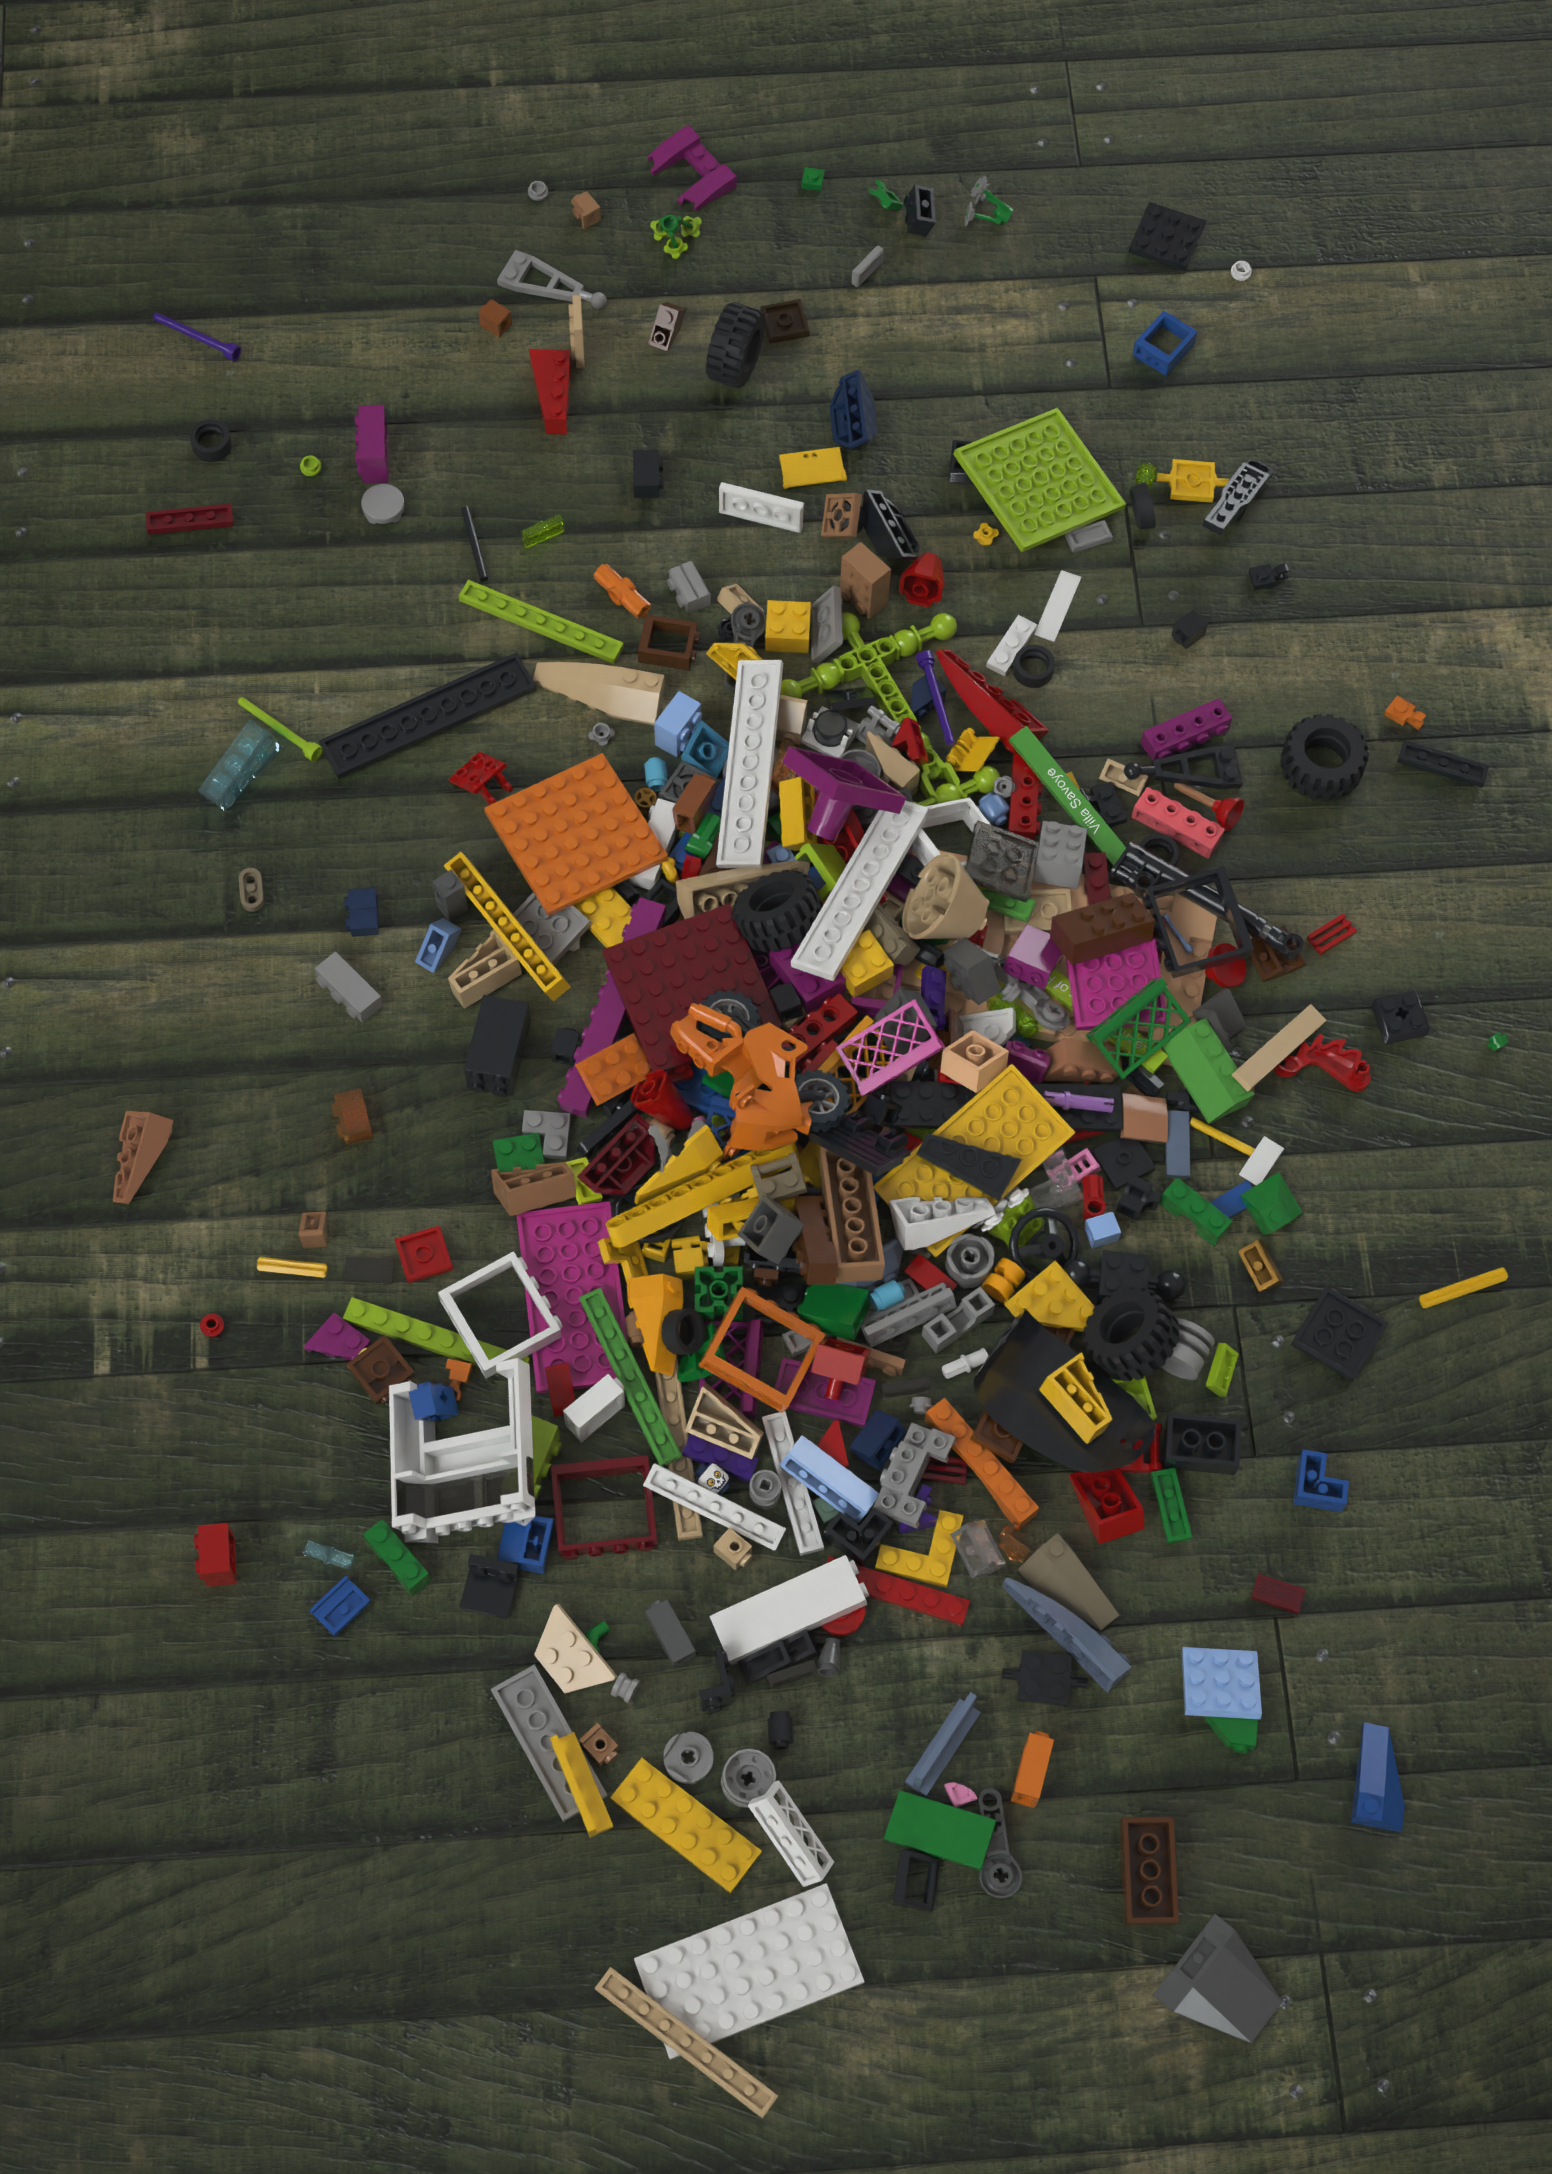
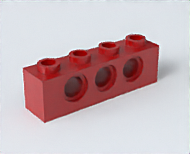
M840 993L833 998L831 996L822 1003V1007L819 1010L811 1011L805 1017V1021L802 1024H795L788 1031V1034L802 1041L808 1047L806 1053L796 1059L795 1071L808 1058L811 1059L817 1054L815 1051L824 1041L828 1044L834 1037L844 1032L856 1022L858 1011ZM831 1017L834 1021L828 1022L824 1018ZM808 1031H815L817 1035H810ZM785 1042L781 1046L792 1048L790 1045H793V1043Z

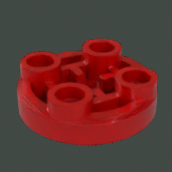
M1221 943L1209 949L1207 958L1234 951L1237 948L1229 943ZM1243 958L1205 969V975L1220 987L1231 989L1244 981L1246 963Z

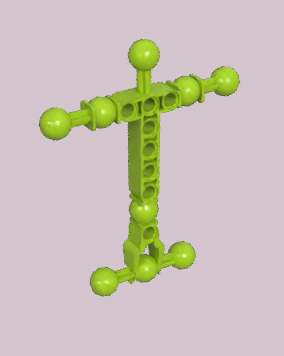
M842 613V635L844 640H848L853 650L843 654L838 660L833 659V663H822L816 670L814 667L811 668L810 677L799 682L785 679L781 682L780 695L801 699L803 693L815 688L819 694H822L823 689H834L839 683L844 684V682L862 677L874 694L879 707L886 713L889 719L892 721L896 720L899 724H902L903 720L909 717L917 722L916 717L885 666L893 663L895 659L896 661L899 660L900 656L907 657L914 654L916 650L918 652L922 651V643L932 638L942 641L949 640L957 631L956 620L950 614L940 613L933 617L930 626L917 631L914 625H912L910 630H899L894 636L890 635L889 638L884 637L865 645L858 633L860 630L859 619L852 613ZM921 732L929 762H931L924 765L917 764L921 777L920 789L927 799L919 803L913 801V803L926 807L964 799L977 791L984 794L994 792V781L1000 777L999 772L994 767L984 766L975 772L972 780L960 784V780L952 765L944 763L933 750L929 737ZM945 778L948 783L940 785L934 791L929 780Z

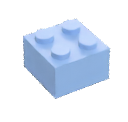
M678 691L654 723L655 746L677 758L686 748L698 722L701 721V703Z

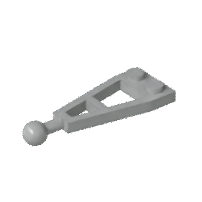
M518 250L514 251L497 279L499 286L515 292L573 302L572 295H581V299L591 302V305L596 309L604 308L607 303V298L603 293L596 292L591 294L584 291V285L538 258ZM531 266L552 277L547 287L522 283ZM559 283H562L574 291L570 292L556 288Z

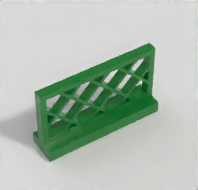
M1163 978L1151 980L1086 1034L1089 1041L1094 1042L1121 1079H1124L1192 1022L1167 989V983ZM1162 993L1167 998L1166 1009L1156 1007L1157 997ZM1141 1010H1151L1149 1023L1139 1022ZM1155 1010L1166 1012L1165 1025L1154 1024ZM1171 1012L1178 1013L1183 1020L1178 1026H1169ZM1126 1023L1133 1024L1132 1037L1121 1036L1122 1026ZM1138 1025L1149 1026L1147 1039L1137 1038ZM1154 1027L1164 1028L1163 1038L1160 1041L1152 1040ZM1109 1037L1116 1038L1115 1052L1108 1051L1102 1044ZM1121 1039L1132 1040L1130 1054L1120 1052ZM1136 1041L1147 1042L1146 1052L1143 1055L1135 1054ZM1119 1055L1130 1056L1129 1066L1124 1071L1118 1065Z

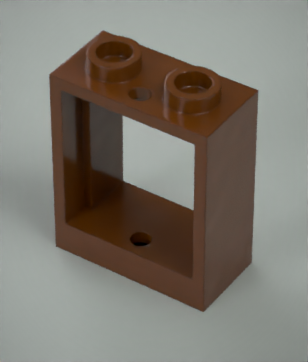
M646 614L638 647V663L689 671L691 663L696 661L697 650H694L695 644L699 645L701 632L697 631V622ZM654 630L688 635L685 654L651 649Z

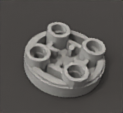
M378 484L370 487L363 494L361 500L363 513L369 523L372 524L398 522L405 507L401 491L389 484Z

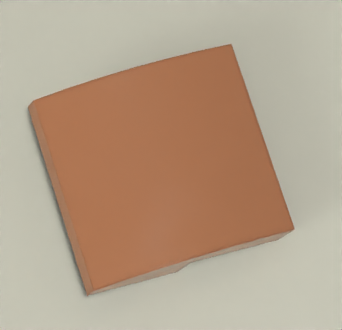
M1121 1093L1123 1130L1121 1131L1120 1138L1167 1143L1168 1113L1166 1099Z

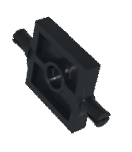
M1022 1650L1021 1664L1018 1670L1004 1668L1002 1670V1679L1017 1680V1701L1067 1707L1071 1688L1086 1689L1088 1680L1087 1678L1073 1677L1071 1655Z

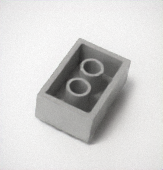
M1043 821L1033 881L1078 889L1087 828H1081L1077 825L1059 824L1054 821Z

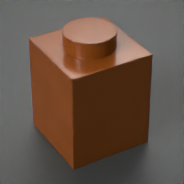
M492 299L479 310L480 326L499 338L512 325L511 311Z

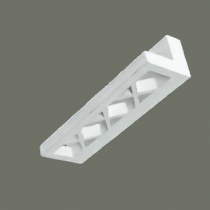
M780 1781L773 1782L766 1794L752 1799L748 1807L801 1885L805 1887L820 1882L824 1879L834 1861ZM776 1793L780 1798L781 1805L773 1797ZM789 1813L794 1818V1826L790 1822ZM803 1834L808 1839V1846L804 1842ZM817 1854L823 1861L822 1867L818 1863Z

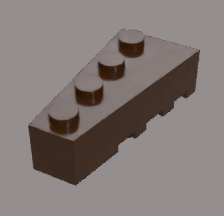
M795 1196L793 1214L805 1225L801 1229L800 1235L792 1243V1251L796 1252V1263H800V1274L804 1275L807 1285L836 1284L838 1261L834 1243L831 1242L830 1226L826 1224L827 1212L822 1210L824 1205L823 1196Z

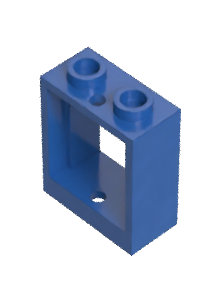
M1163 311L1135 341L1132 355L1167 376L1195 345L1197 331L1178 320L1174 315ZM1161 327L1183 340L1170 355L1149 343V340Z

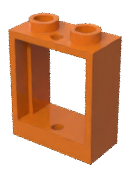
M1035 1731L1034 1734L1029 1733L1010 1802L1031 1808L1036 1807L1054 1739L1049 1738L1048 1734L1040 1731Z

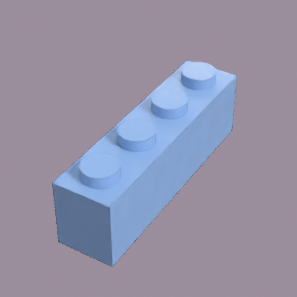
M801 1435L779 1465L857 1525L879 1495L871 1486L867 1485L803 1435Z

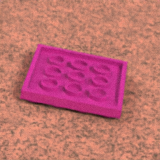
M1155 937L1150 942L1075 965H1071L1065 957L1076 1031L1092 1030L1151 980L1161 978ZM1162 993L1157 997L1156 1007L1166 1009L1165 998ZM1141 1010L1139 1022L1149 1023L1151 1010ZM1155 1010L1154 1024L1165 1025V1011ZM1126 1023L1122 1028L1133 1027V1024Z

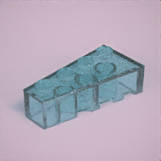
M249 719L201 785L198 792L204 798L226 811L283 746L269 731Z

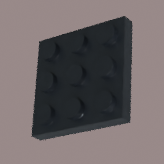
M1149 202L1128 253L1187 271L1207 220Z
M1326 1286L1290 1345L1353 1382L1389 1322Z

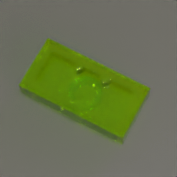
M558 514L545 521H539L534 526L521 531L522 542L525 548L563 533L564 525L561 515Z

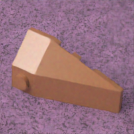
M126 1111L119 1141L123 1142L122 1153H118L117 1161L121 1163V1167L115 1176L113 1202L130 1203L166 1146L168 1138L172 1134L173 1120L150 1112Z

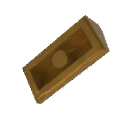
M1256 1240L1238 1251L1259 1292L1284 1282L1262 1241Z

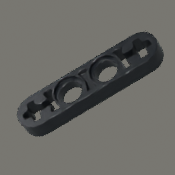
M629 1100L578 1145L576 1151L582 1157L590 1158L615 1137L637 1113L640 1115L643 1111L637 1109Z

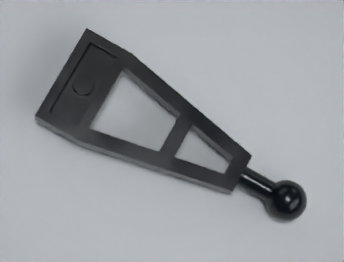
M1213 746L1153 760L1151 766H1140L1136 762H1130L1124 767V775L1130 780H1135L1140 775H1153L1154 780L1215 789L1241 788L1243 785L1235 746ZM1208 757L1213 758L1217 778L1190 775L1188 762ZM1178 764L1180 773L1165 772L1161 768Z

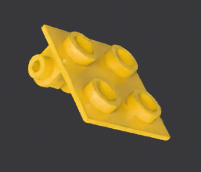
M967 728V730H963L959 737L960 740L956 741V745L952 747L950 753L946 756V763L951 764L954 771H979L989 754L994 750L1000 737H976L974 735L975 731Z

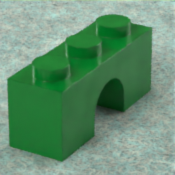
M1178 1177L1163 1192L1159 1203L1176 1218L1180 1215L1189 1218L1197 1228L1196 1233L1213 1247L1226 1235L1233 1222Z
M383 1519L363 1534L368 1546L380 1560H383L389 1566L396 1579L411 1597L431 1582L429 1573Z

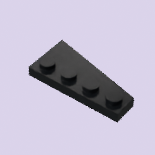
M927 1134L916 1153V1156L998 1202L1022 1161L1019 1158H1012L994 1151L983 1150L976 1146L961 1144L957 1141L932 1134Z

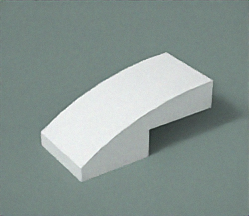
M1264 1136L1239 1175L1254 1185H1258L1264 1181L1284 1148Z

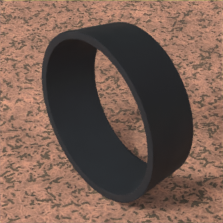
M1146 482L1130 487L1131 504L1138 528H1155V513Z

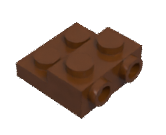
M385 1335L346 1364V1367L358 1380L375 1405L379 1402L383 1405L389 1402L390 1385L408 1381L413 1382V1369Z

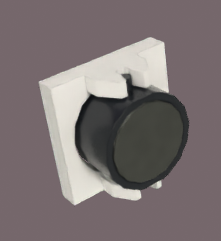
M822 706L818 713L814 712L813 718L809 720L807 730L801 738V743L822 754L839 758L840 755L846 752L855 738L860 724L846 718L839 711L829 710Z

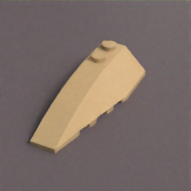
M537 663L533 676V681L536 685L556 694H564L568 696V699L575 702L578 700L585 703L591 709H599L606 712L607 716L654 725L657 720L665 690L664 675L602 664Z
M787 861L762 864V868H736L676 881L678 905L684 919L729 903L733 909L736 898L740 897V892L743 889H747L750 883L758 881L762 876L766 877L770 873H779L782 870H789L790 872L796 870L808 875L810 862Z

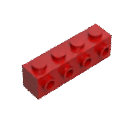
M1014 753L1011 778L1012 782L1015 783V791L1010 796L1007 841L1034 843L1035 835L1040 834V822H1036L1037 815H1041L1042 802H1038V796H1042L1043 783H1039V778L1019 753Z

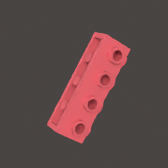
M1148 787L1135 804L1132 818L1163 835L1169 836L1174 841L1207 859H1210L1221 842L1225 831L1217 822L1207 820L1200 813L1191 811L1183 807L1178 801L1171 800L1163 796L1158 790H1152Z

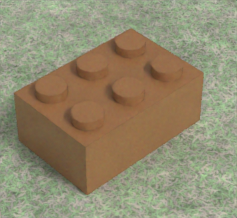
M862 542L842 556L840 588L842 598L850 601L861 615L864 614L868 619H871L888 605L891 568Z

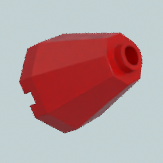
M927 552L920 555L902 573L899 592L907 596L906 600L910 604L929 607L933 602L936 601L938 603L941 601L944 589L942 561L936 554Z

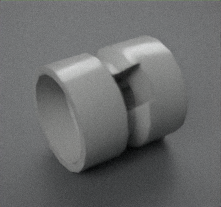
M761 1470L752 1476L749 1485L750 1501L755 1507L768 1510L775 1507L780 1501L781 1481L773 1471Z

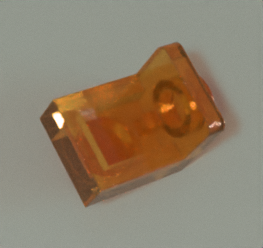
M1013 1522L1010 1527L1006 1525L998 1537L1001 1539L999 1547L1005 1551V1555L1012 1561L1024 1563L1030 1549L1012 1537L1018 1526L1016 1522Z

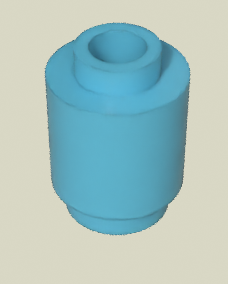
M653 757L644 764L646 786L654 792H660L668 781L666 762L661 760V758Z
M891 1280L873 1289V1293L869 1294L870 1302L877 1312L880 1310L885 1311L904 1301L906 1291L901 1282Z

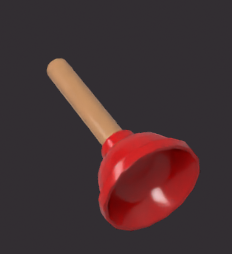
M1174 784L1176 790L1212 808V811L1215 812L1216 820L1225 831L1231 830L1236 825L1243 812L1244 800L1241 798H1226L1222 801L1219 799L1214 800L1186 784Z

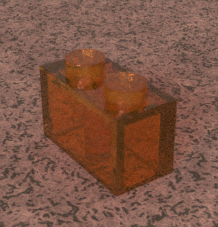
M361 1088L334 1094L335 1103L331 1104L334 1117L339 1116L340 1124L336 1125L339 1138L344 1137L346 1145L373 1139Z

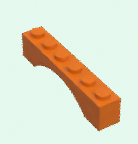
M945 1398L926 1412L924 1421L931 1429L934 1428L956 1437L957 1442L951 1448L975 1472L991 1493L1003 1514L1017 1530H1020L1037 1516L1039 1510L1037 1504L991 1451L970 1440L973 1430Z

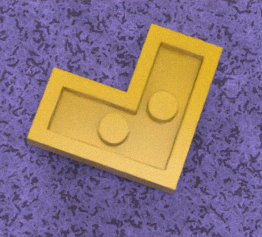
M603 1238L598 1241L604 1264H621L626 1282L629 1278L649 1276L639 1242L635 1241L627 1246L617 1248L613 1246L611 1238Z

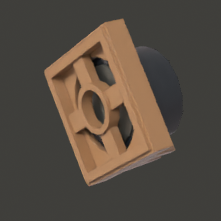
M826 494L821 537L853 540L862 531L866 522V512L861 505V494Z

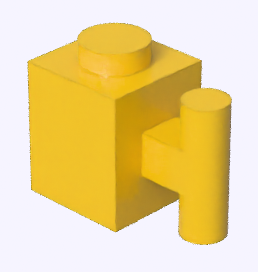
M699 1235L671 1239L672 1249L682 1247V1250L673 1251L676 1278L682 1280L695 1279V1267H709L707 1254H702V1248L691 1247L700 1245Z

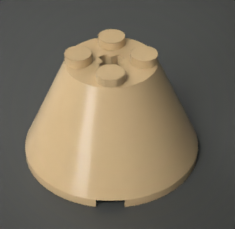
M942 853L934 857L919 873L918 877L921 879L915 890L911 888L908 893L902 915L903 930L913 939H969L977 930H982L987 923L985 915L989 899L984 897L954 855Z

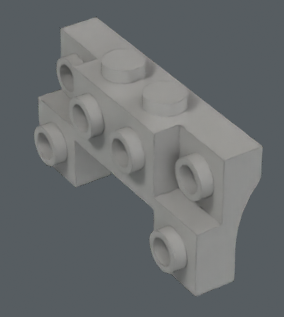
M911 1423L904 1441L900 1442L898 1448L894 1447L892 1450L889 1468L884 1469L880 1477L882 1489L873 1508H876L889 1519L918 1529V1520L923 1510L926 1511L927 1504L922 1500L914 1498V1493L929 1463L930 1457L947 1463L950 1449L957 1442L956 1437L934 1428L930 1430Z

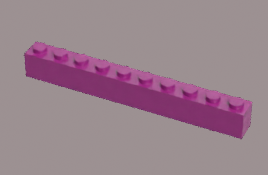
M640 897L638 903L632 906L630 917L632 918L630 923L624 926L622 932L624 939L622 942L662 928L667 915L666 905ZM609 969L606 973L608 978L606 985H602L598 993L599 1003L597 1006L594 1005L591 1010V1023L589 1027L586 1026L584 1028L582 1046L577 1047L575 1051V1064L616 1043L628 1014ZM574 1064L573 1068L570 1067L566 1074V1081L568 1082L565 1089L561 1088L557 1101L562 1111L587 1119L594 1100Z

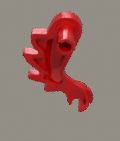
M1322 1034L1317 1036L1311 1047L1305 1041L1302 1042L1297 1055H1288L1282 1060L1285 1062L1284 1066L1278 1064L1273 1069L1279 1077L1289 1078L1296 1075L1306 1066L1317 1065L1348 1089L1355 1092L1365 1090L1371 1079L1369 1073L1370 1065H1366V1061L1360 1060L1362 1056L1361 1051L1356 1049L1342 1051L1346 1039L1333 1040L1322 1045Z

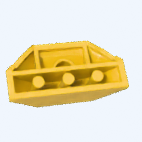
M714 643L706 652L713 661L735 680L737 678L739 660H763L752 647L747 646L745 643Z

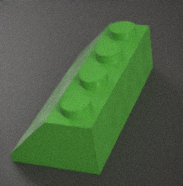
M1206 1018L1186 1027L1161 1047L1163 1052L1168 1055V1060L1208 1124L1246 1106L1254 1096L1251 1089L1247 1092L1232 1076L1238 1068Z

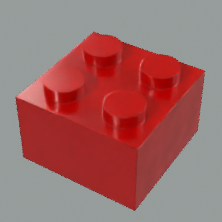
M220 1523L198 1526V1534H194V1545L199 1553V1558H195L196 1573H199L200 1580H203L207 1587L237 1584L235 1536L229 1524Z

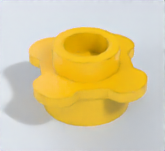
M981 523L979 530L974 532L973 537L982 545H991L994 537L998 536L999 531L991 528L987 523Z

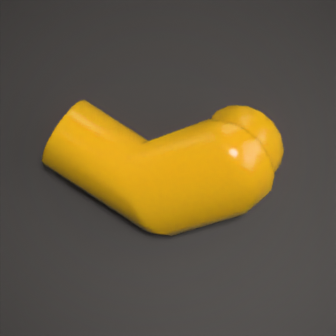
M668 857L667 861L661 863V870L668 883L676 888V881L679 880L677 870L674 867L676 862L673 858Z

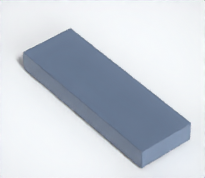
M1167 1110L1168 1140L1165 1143L1166 1178L1178 1177L1189 1179V1111Z

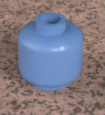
M991 792L979 800L978 808L990 822L991 826L997 825L999 827L1008 821L1007 816L1010 813V807L1002 795Z

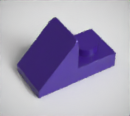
M923 1484L915 1498L926 1502L927 1511L933 1500L930 1497L932 1488ZM923 1511L918 1520V1529L901 1522L899 1532L905 1534L933 1527L937 1523V1518Z

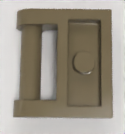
M796 1152L789 1153L787 1157L759 1166L757 1164L750 1166L759 1200L765 1195L778 1202L807 1192ZM792 1165L793 1170L765 1179L761 1177L762 1174Z

